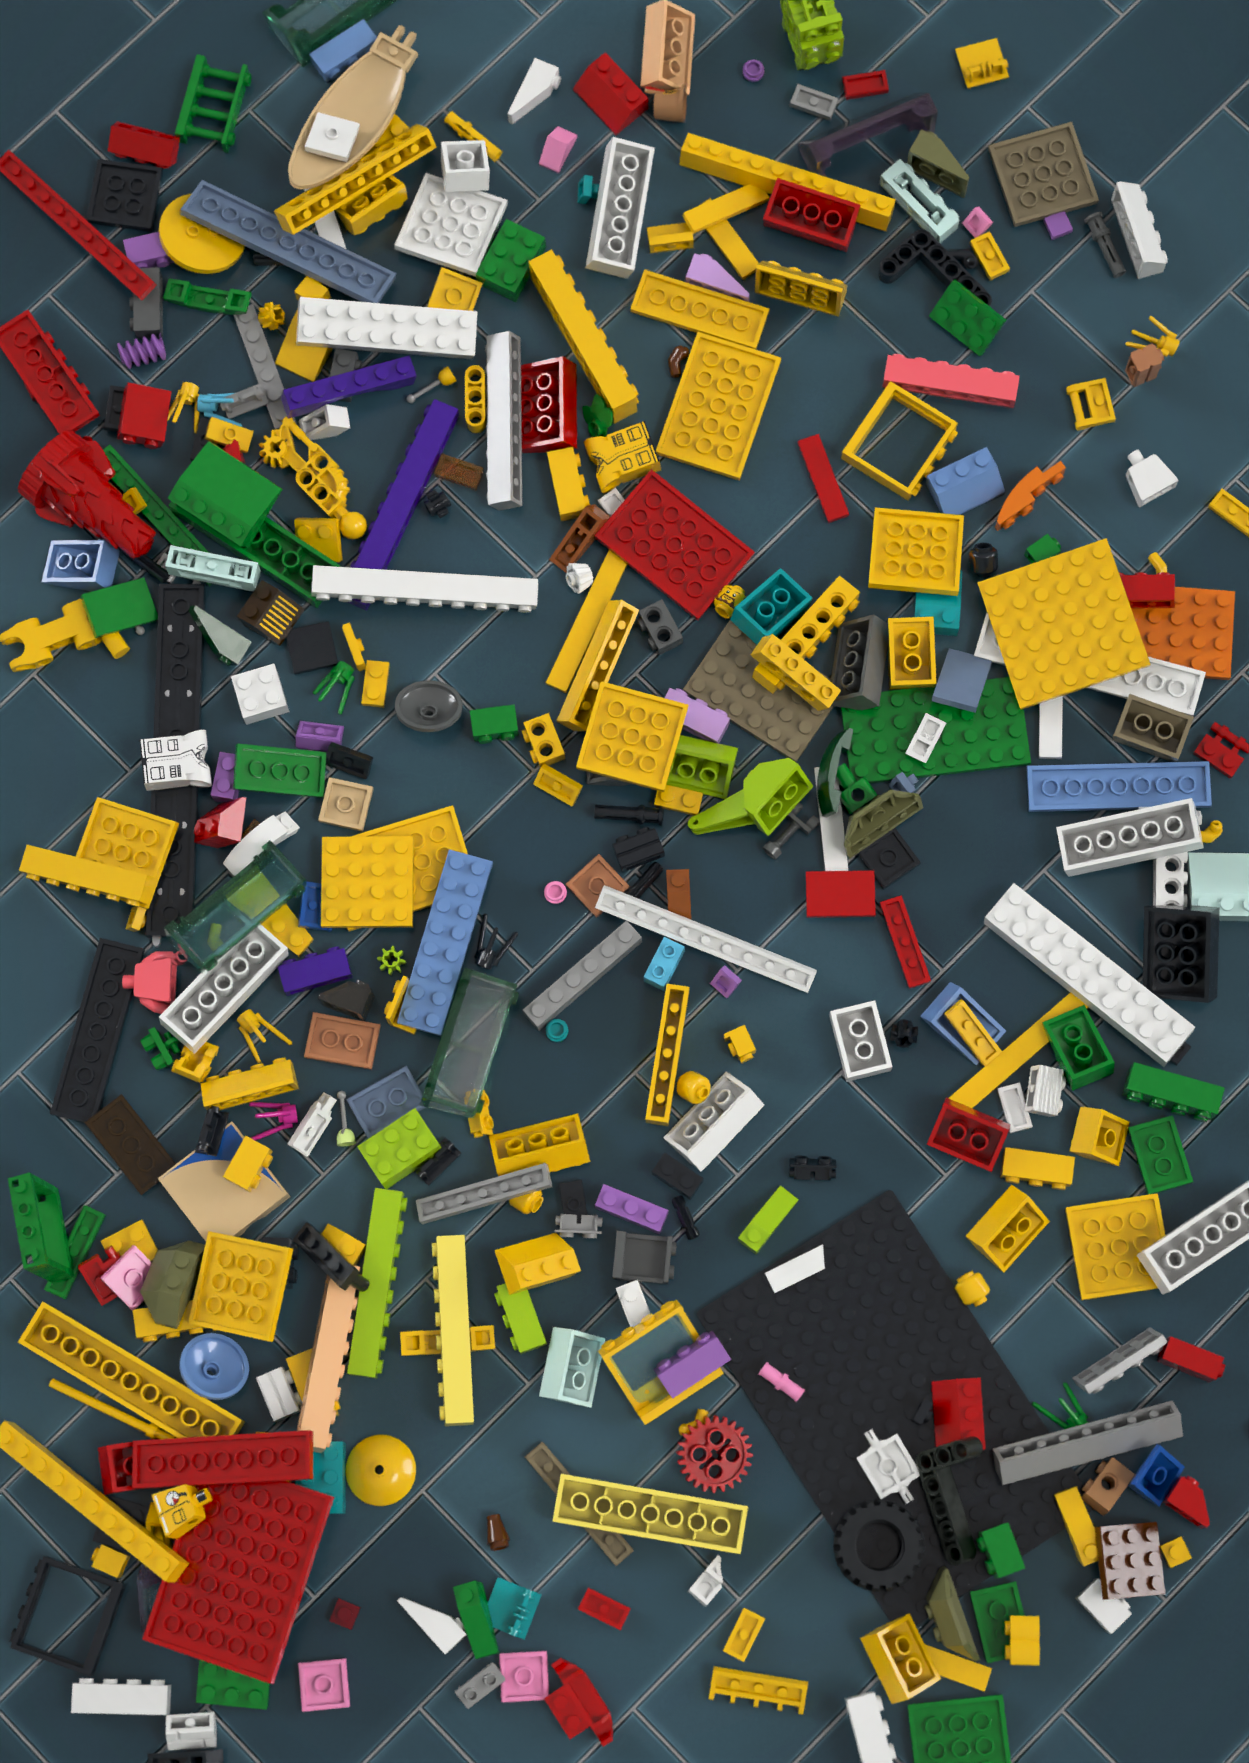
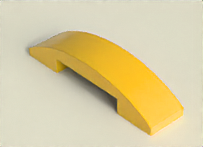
M494 1325L469 1328L470 1352L495 1349ZM440 1330L400 1332L401 1355L441 1354V1350L436 1349V1336H440Z

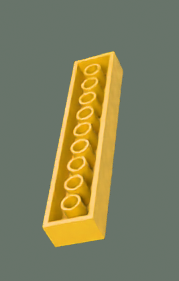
M43 1301L18 1341L21 1345L177 1438L238 1435L245 1423L244 1420L209 1399L197 1395L187 1386Z

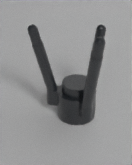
M484 914L477 951L474 955V958H476L474 964L491 970L493 966H498L500 959L518 936V932H514L495 957L496 952L491 949L498 928H494L487 947H483L488 915Z

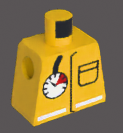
M187 1484L152 1495L165 1537L173 1539L180 1538L203 1521L206 1517L203 1505L212 1501V1496L208 1489L204 1488L197 1491L196 1487Z

